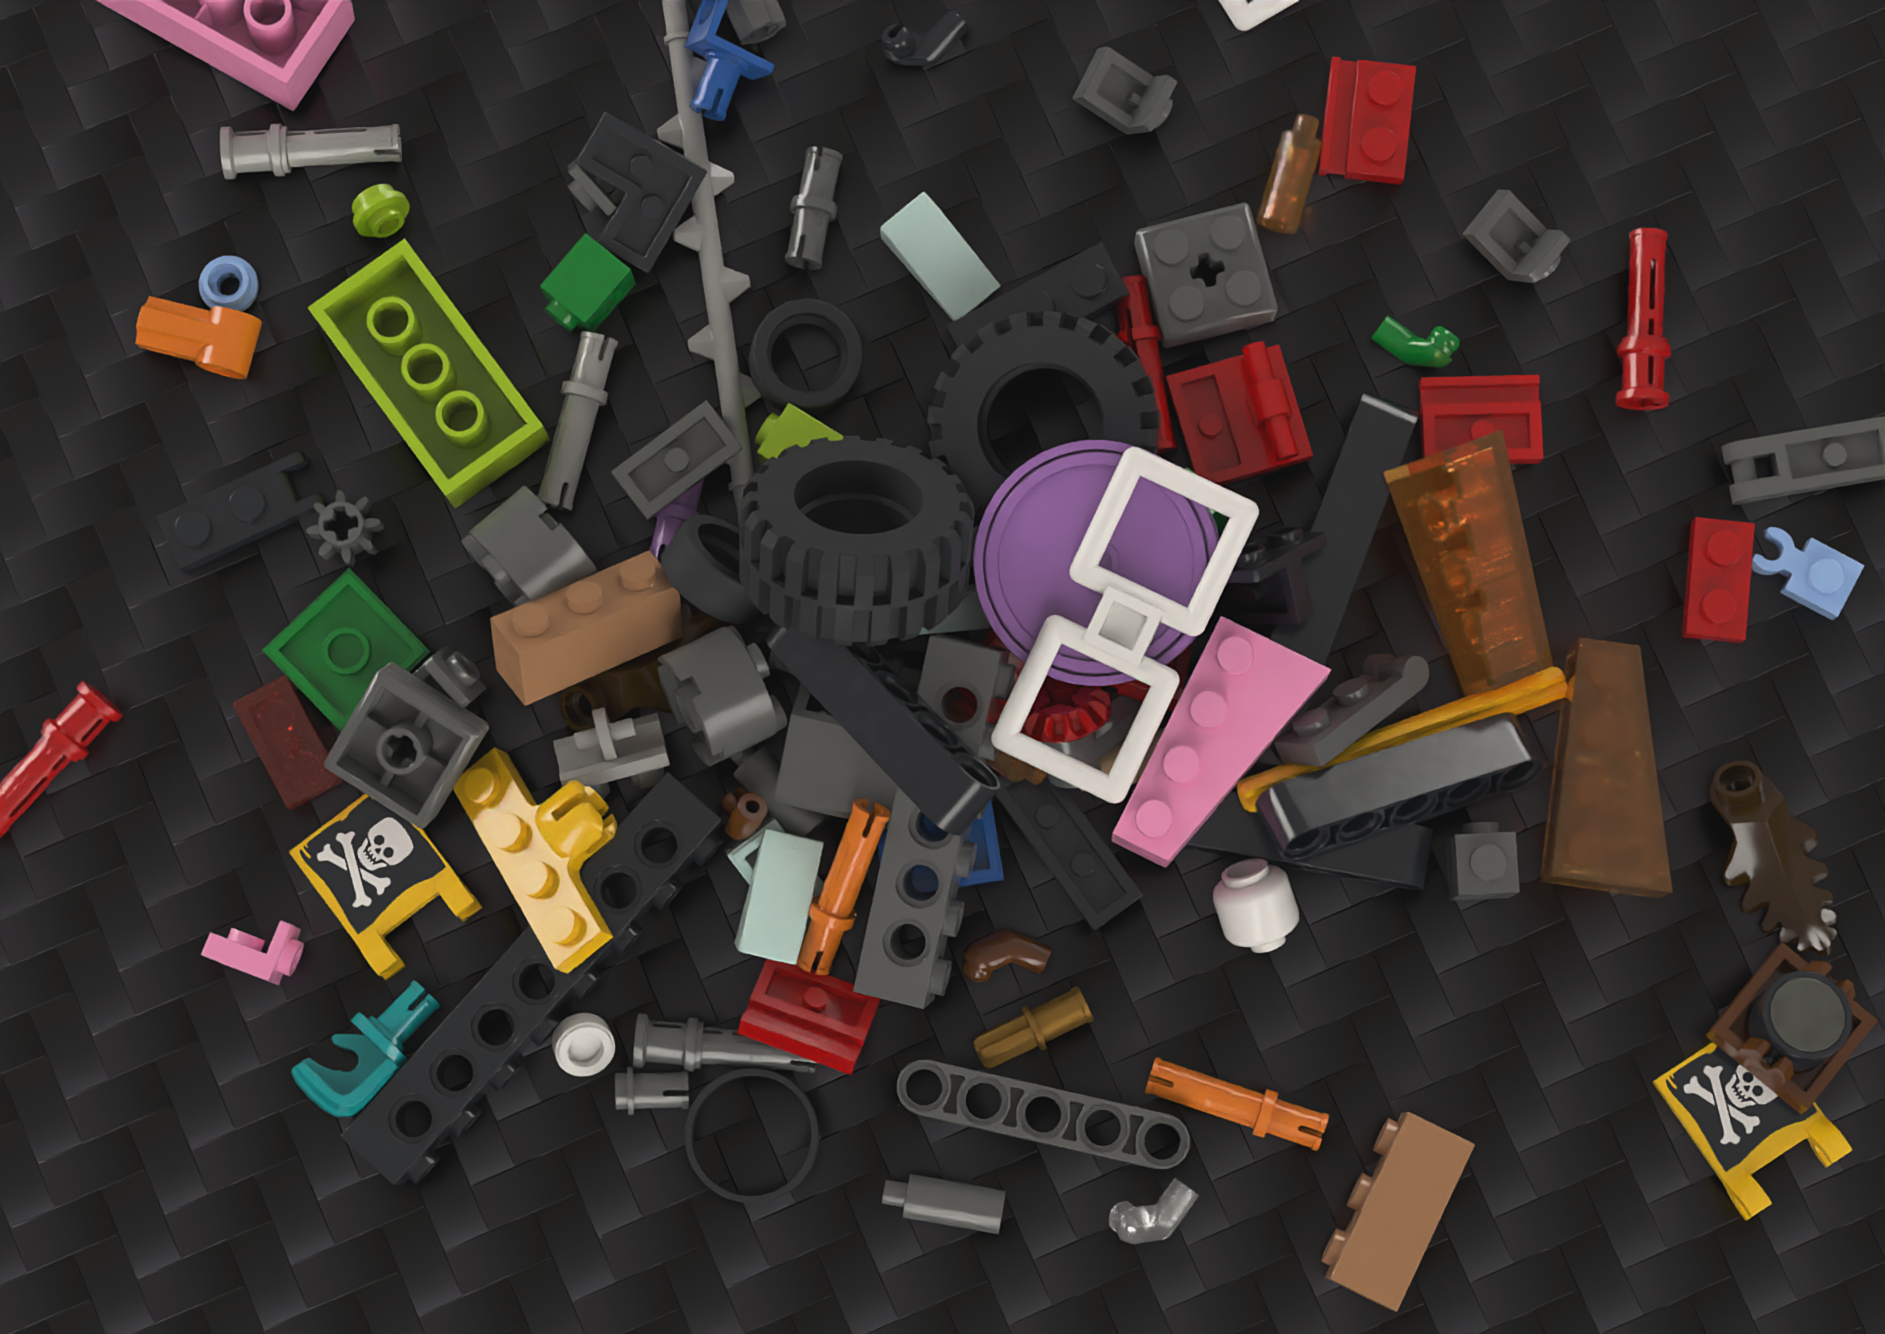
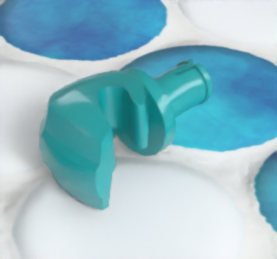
M413 980L410 986L377 1019L373 1016L367 1019L358 1012L350 1020L364 1035L335 1034L332 1036L331 1039L334 1045L357 1054L358 1065L354 1070L350 1072L331 1070L307 1058L293 1067L291 1071L296 1084L315 1104L334 1117H357L408 1061L402 1054L406 1050L402 1044L435 1011H438L441 1005L428 994L413 1011H409L426 994L425 989Z

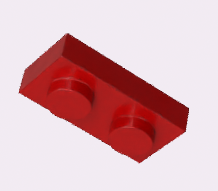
M1695 517L1691 521L1682 637L1742 643L1746 640L1755 523Z

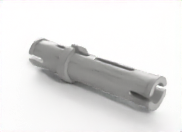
M582 331L580 334L581 340L570 380L563 381L560 393L565 398L538 495H536L544 505L549 504L550 508L571 512L573 509L572 503L599 406H605L609 394L604 391L614 350L618 345V341L615 339L607 338L604 340V335Z

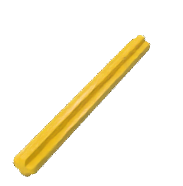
M1548 666L1366 733L1323 767L1285 763L1244 778L1236 786L1239 800L1245 810L1257 812L1255 810V803L1258 797L1265 790L1282 781L1496 714L1508 712L1516 716L1559 700L1568 693L1565 676L1560 668Z

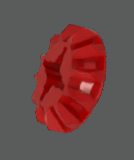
M1053 678L1051 684L1041 686L1020 733L1037 741L1047 743H1067L1084 738L1101 728L1109 719L1112 709L1109 692L1102 691L1100 686L1059 682Z

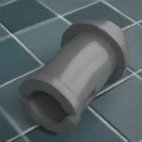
M627 1067V1073H615L616 1110L628 1109V1115H634V1109L682 1107L683 1109H689L688 1071L633 1073V1067Z

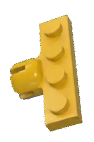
M494 747L461 774L453 790L554 968L568 974L613 938L612 933L581 882L579 871L589 857L614 838L618 828L617 822L613 814L602 820V816L605 815L609 807L590 786L582 785L578 780H570L544 803L537 805L508 754Z

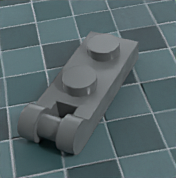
M1885 416L1739 440L1721 446L1724 464L1731 465L1735 483L1729 486L1732 504L1743 505L1769 498L1885 479ZM1770 457L1774 476L1758 479L1754 460Z
M1370 654L1364 661L1362 674L1359 677L1338 685L1333 690V697L1317 709L1309 710L1296 717L1292 722L1293 727L1274 741L1282 763L1323 767L1424 688L1429 679V668L1425 659L1420 656L1401 655L1396 658L1392 654Z

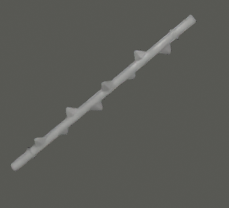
M662 0L667 33L664 37V44L669 46L678 114L657 129L658 139L684 150V157L707 170L706 176L691 200L693 216L673 230L675 242L699 253L709 322L706 327L688 340V347L690 352L714 361L723 422L743 447L741 452L726 462L730 466L732 482L728 486L729 490L733 491L738 528H740L743 490L748 480L754 475L745 408L762 396L752 382L751 377L739 372L730 302L749 289L751 285L748 275L725 267L723 262L714 197L734 183L733 172L709 162L702 112L698 114L689 107L691 100L694 99L707 61L694 57L693 51L684 47L690 33L685 0Z

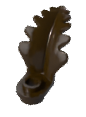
M683 603L681 605L683 637L567 687L560 697V712L564 721L570 728L580 732L595 728L592 710L603 707L606 710L610 723L618 721L627 712L636 707L672 713L658 676L657 667L663 665L658 661V658L723 626L733 625L740 635L744 633V627L742 624L719 620L698 609L696 614L691 603Z
M1732 761L1724 764L1714 774L1709 788L1712 805L1729 825L1734 836L1722 873L1724 881L1729 886L1748 884V889L1740 904L1744 913L1750 914L1768 908L1761 923V930L1765 934H1771L1782 927L1779 935L1780 943L1783 942L1789 946L1799 941L1797 947L1799 953L1814 951L1821 956L1830 954L1832 951L1831 940L1836 938L1838 933L1835 929L1828 926L1836 923L1837 916L1833 911L1823 909L1822 907L1832 904L1834 897L1831 892L1813 886L1825 878L1829 871L1824 863L1806 856L1818 844L1819 836L1817 831L1812 826L1799 821L1789 814L1785 798L1755 764L1748 761Z

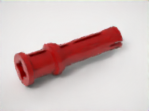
M1639 228L1629 232L1627 336L1622 338L1621 343L1617 346V355L1623 359L1622 390L1616 393L1615 403L1619 407L1631 410L1662 409L1667 407L1670 401V395L1664 391L1665 360L1671 356V346L1668 344V340L1663 337L1665 252L1668 233L1662 229Z
M82 680L77 685L79 693L55 720L47 718L42 724L43 728L40 733L43 736L0 782V839L71 760L76 763L79 759L84 760L89 754L87 746L110 721L118 722L123 717L122 712L110 700L86 681Z

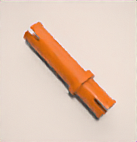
M858 798L854 800L852 812L821 894L814 897L811 901L808 913L811 920L803 938L796 963L801 969L809 973L815 959V962L818 963L815 974H830L833 967L832 962L843 933L853 927L856 919V912L853 907L885 824L891 815L890 810L878 802H874L870 813L867 810L869 799Z
M1156 1056L1144 1094H1152L1253 1128L1252 1134L1264 1138L1266 1133L1318 1151L1329 1114L1324 1112L1322 1114L1277 1099L1278 1092L1266 1089L1265 1094L1161 1060L1162 1058Z

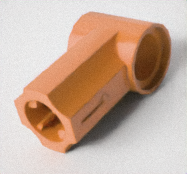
M149 296L147 302L141 307L138 316L135 343L143 349L195 361V364L200 368L222 376L247 379L262 327V321L250 314L231 308L213 306L208 311Z

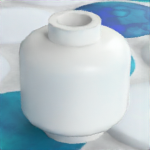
M1259 858L1243 860L1226 868L1221 874L1222 880L1219 881L1213 890V902L1226 939L1236 946L1251 947V950L1256 953L1272 951L1282 946L1286 941L1285 935L1290 933L1299 921V910L1286 872L1275 865H1268L1266 860Z

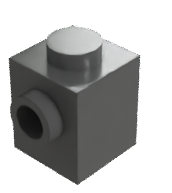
M1498 822L1467 823L1462 825L1463 834H1455L1446 840L1449 901L1510 898L1520 892L1516 832H1499Z

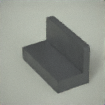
M706 400L613 469L611 474L617 485L623 488L645 519L649 521L741 452L743 447Z

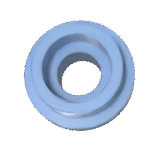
M221 256L212 260L205 266L199 278L200 295L210 308L219 306L242 312L251 306L259 290L258 277L252 266L236 256ZM228 278L239 279L240 286L236 293L232 295L221 294L220 287L224 280Z

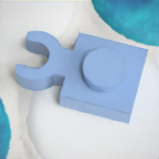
M1776 527L1766 529L1762 538L1777 547L1778 558L1771 561L1761 555L1754 554L1752 556L1751 569L1762 575L1780 573L1787 577L1780 590L1781 594L1830 620L1837 618L1865 565L1812 537L1806 541L1803 549L1799 550L1795 548L1792 538L1784 530Z

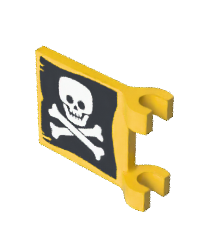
M367 794L362 795L289 851L290 855L355 941L370 966L378 976H383L386 981L406 967L395 950L385 940L386 935L426 904L440 895L455 916H459L463 922L483 908L423 829L416 827Z
M1713 1042L1653 1081L1655 1087L1722 1181L1732 1202L1746 1221L1772 1204L1762 1187L1751 1175L1802 1140H1808L1812 1150L1825 1168L1852 1151L1851 1146L1842 1133L1826 1118L1815 1102L1803 1114L1798 1113Z

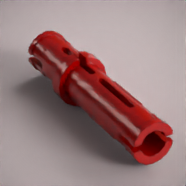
M1128 276L1122 279L1131 296L1115 305L1120 331L1116 336L1125 345L1131 347L1140 358L1139 362L1146 374L1152 380L1156 391L1154 395L1157 409H1160V428L1158 429V449L1156 454H1165L1177 450L1178 443L1175 440L1168 393L1158 348V342L1163 337L1160 326L1154 325L1146 276Z

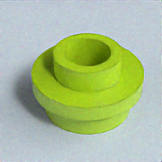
M374 185L361 192L352 204V212L354 213L353 224L358 233L365 237L383 238L397 232L404 224L405 217L410 209L409 202L403 193L394 191L391 185Z

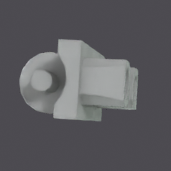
M604 707L592 710L595 728L576 732L573 736L553 741L562 787L570 780H578L582 785L590 786L602 799H605L611 792L610 781L631 776L634 786L642 789L652 787L664 776V767L670 765L658 713L610 723Z

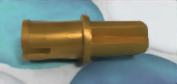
M1076 986L1071 991L1031 1010L1027 1006L1022 1007L1021 1015L977 1035L973 1039V1044L981 1063L986 1069H992L1037 1046L1043 1051L1047 1049L1045 1042L1084 1023H1090L1094 1019L1081 991Z

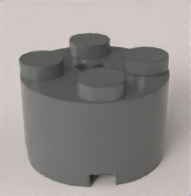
M522 486L472 528L469 534L460 541L482 568L485 567L496 580L494 584L514 607L546 596L598 571L587 554L561 523L558 524L548 513H543L548 508L526 486Z
M733 625L723 626L658 658V661L663 664L657 667L658 676L678 725L685 722L694 734L697 733L698 737L688 742L697 756L706 765L712 766L776 735L777 731L788 726V721L781 704L774 695L769 696L762 680L770 675L769 667L762 652L755 643L745 646L740 633Z

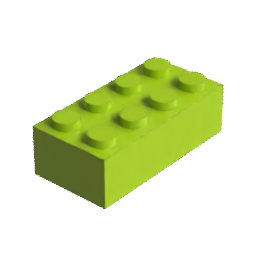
M405 238L307 307L455 509L551 441L539 419Z

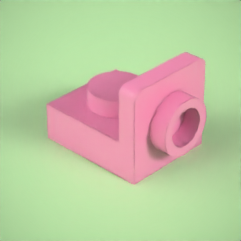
M280 921L267 954L261 952L265 943L264 940L231 928L227 938L210 932L201 955L279 986L283 974L291 976L295 971L303 952L304 943L298 941L301 929L287 922Z

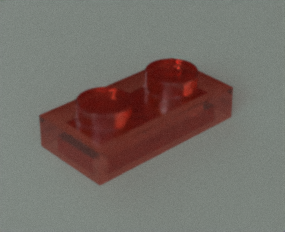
M286 675L232 703L288 809L292 810L344 782L342 778L325 768L324 761L329 752L294 686Z

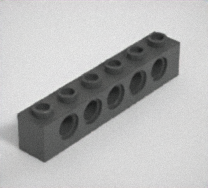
M941 633L929 637L918 694L984 764H986L987 759L995 760L999 749L995 748L992 744L991 736L996 726L995 718L999 700L1008 701L1016 673V666L1007 664L1010 650ZM957 687L969 689L976 697L977 710L970 720H963L957 717L951 710L950 696ZM897 786L853 992L924 1009L934 1001L935 994L943 996L948 985L952 961L943 959L948 936L956 937L961 926L964 902L956 900L961 877L969 878L972 873L977 853V843L969 841L972 824L960 836L949 833L947 837H937L931 834L925 826L924 813ZM987 805L976 819L981 820L983 818ZM916 865L928 866L936 873L939 885L935 895H923L915 889L912 883V872ZM903 924L915 925L923 932L926 940L923 953L913 954L903 948L899 940V931Z

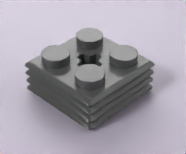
M1240 203L1137 230L1134 245L1142 274L1147 278L1149 299L1156 325L1160 326L1163 337L1161 343L1164 348H1171L1262 325L1275 319L1278 306L1251 209L1247 203ZM1207 264L1210 270H1217L1219 272L1216 275L1214 286L1206 287L1203 279H1192L1191 276L1196 274L1198 265Z
M390 662L376 672L324 761V766L338 777L422 829L438 815L488 731L489 725L466 708L459 707L455 701L413 674ZM403 735L408 736L414 742L413 747L415 751L410 755H406L401 751L404 743L401 739Z

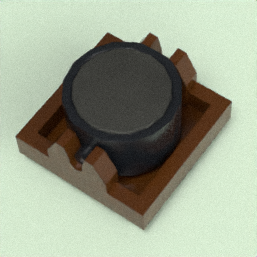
M1781 942L1705 1036L1798 1113L1803 1114L1815 1102L1878 1020L1853 1000L1856 995L1854 984L1850 980L1835 981L1830 977L1832 966L1828 962L1812 960L1807 963Z

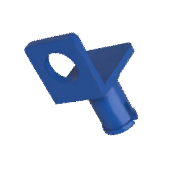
M702 0L684 47L703 56L707 61V65L689 107L698 114L701 113L702 108L706 109L704 117L724 121L740 75L755 80L772 74L775 65L716 36L729 0Z

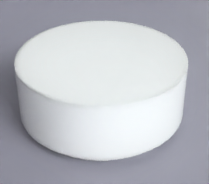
M578 1013L567 1017L556 1027L552 1036V1049L559 1066L564 1071L575 1076H589L600 1072L610 1063L615 1052V1041L608 1024L601 1017L591 1013Z

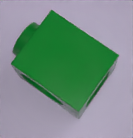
M585 233L540 285L546 301L549 302L544 310L558 324L569 332H572L578 326L583 331L594 333L636 283L630 268Z

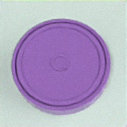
M1085 440L1056 446L1033 457L1016 469L1000 486L987 506L980 522L974 550L976 589L985 616L993 630L1009 650L1024 663L1045 620L1049 616L1060 615L1088 629L1103 595L1075 582L1069 573L1070 566L1123 453L1128 448L1137 446L1107 440ZM1145 450V451H1147V452H1149V453H1151V454H1153V455L1158 456V455L1155 454V453H1152V452H1150V451H1148V450ZM1140 476L1098 566L1188 608L1220 540L1212 513L1208 507ZM1160 622L1145 656L1163 665H1167L1179 656L1197 636H1189ZM1061 644L1047 673V676L1054 679L1086 686L1114 685L1135 680V678L1064 644Z

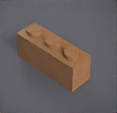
M646 551L585 577L560 590L490 618L496 669L525 706L683 637L680 593L669 582L662 569V564L650 551Z
M1410 1112L1401 1113L1397 1122L1388 1118L1373 1148L1374 1152L1381 1155L1379 1162L1371 1177L1364 1173L1361 1174L1348 1200L1347 1206L1355 1210L1346 1232L1336 1228L1325 1248L1321 1262L1329 1265V1268L1324 1278L1389 1310L1397 1312L1475 1144Z

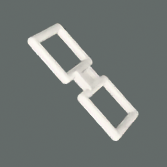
M1128 448L1120 459L1069 570L1070 576L1075 582L1102 594L1103 597L1088 629L1060 615H1051L1045 620L991 736L994 747L1107 802L1116 804L1123 801L1179 685V675L1174 669L1145 656L1160 622L1189 636H1198L1205 630L1259 515L1257 504L1141 448ZM1140 476L1230 518L1188 608L1098 566ZM1061 644L1150 685L1109 775L1020 733Z

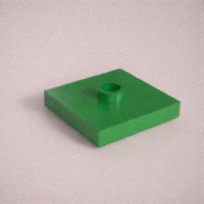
M350 568L262 649L340 732L344 729L377 671L388 663L393 662L413 674L433 655Z

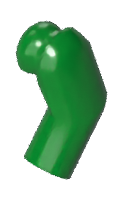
M1387 315L1371 338L1405 364L1420 367H1445L1453 361L1450 356L1460 346L1459 338L1442 326L1435 327L1431 331L1430 336L1425 340L1389 315Z

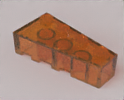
M1502 429L1383 472L1464 695L1469 696L1496 690L1552 667L1553 661Z
M1579 637L1568 647L1565 668L1567 692L1561 702L1540 882L1661 898L1672 893L1640 646Z

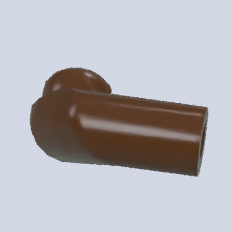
M737 787L733 794L729 792L721 801L722 811L729 816L724 826L725 832L736 840H744L751 837L758 830L766 816L768 808L765 799L759 794L749 793L744 787Z
M999 929L971 941L964 950L965 959L962 962V971L968 979L981 983L990 980L994 970L1012 962L1042 975L1053 948L1015 931Z

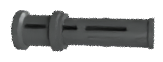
M638 1013L633 1067L643 1068L646 1062L683 1065L685 1071L694 1072V1069L701 1068V1064H717L745 1068L793 1070L815 1074L816 1062L737 1034L738 1029L704 1027V1021H699V1018L689 1017L686 1023L650 1020L648 1014Z

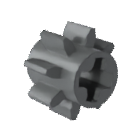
M337 490L336 502L327 507L320 503L313 505L320 514L318 525L310 526L306 529V532L311 538H324L326 540L318 553L325 561L331 559L338 552L342 554L344 562L349 567H354L355 555L364 550L373 555L377 553L375 546L371 543L372 532L383 530L384 524L379 519L365 518L372 507V503L368 498L364 496L354 506L349 503L347 496L342 490ZM349 517L358 527L349 529L348 539L342 541L333 530L342 528L343 518Z

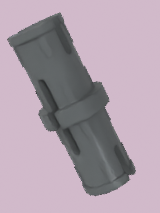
M808 147L806 149V159L799 195H795L791 200L790 211L795 216L788 252L785 254V262L800 269L805 268V261H809L808 268L810 270L822 268V255L828 224L836 218L837 206L833 202L843 156L839 152L823 147L822 157L818 156V147Z

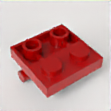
M1264 341L1251 343L1242 348V355L1166 376L1165 385L1191 470L1198 476L1222 486L1312 459V449L1279 344L1266 348Z

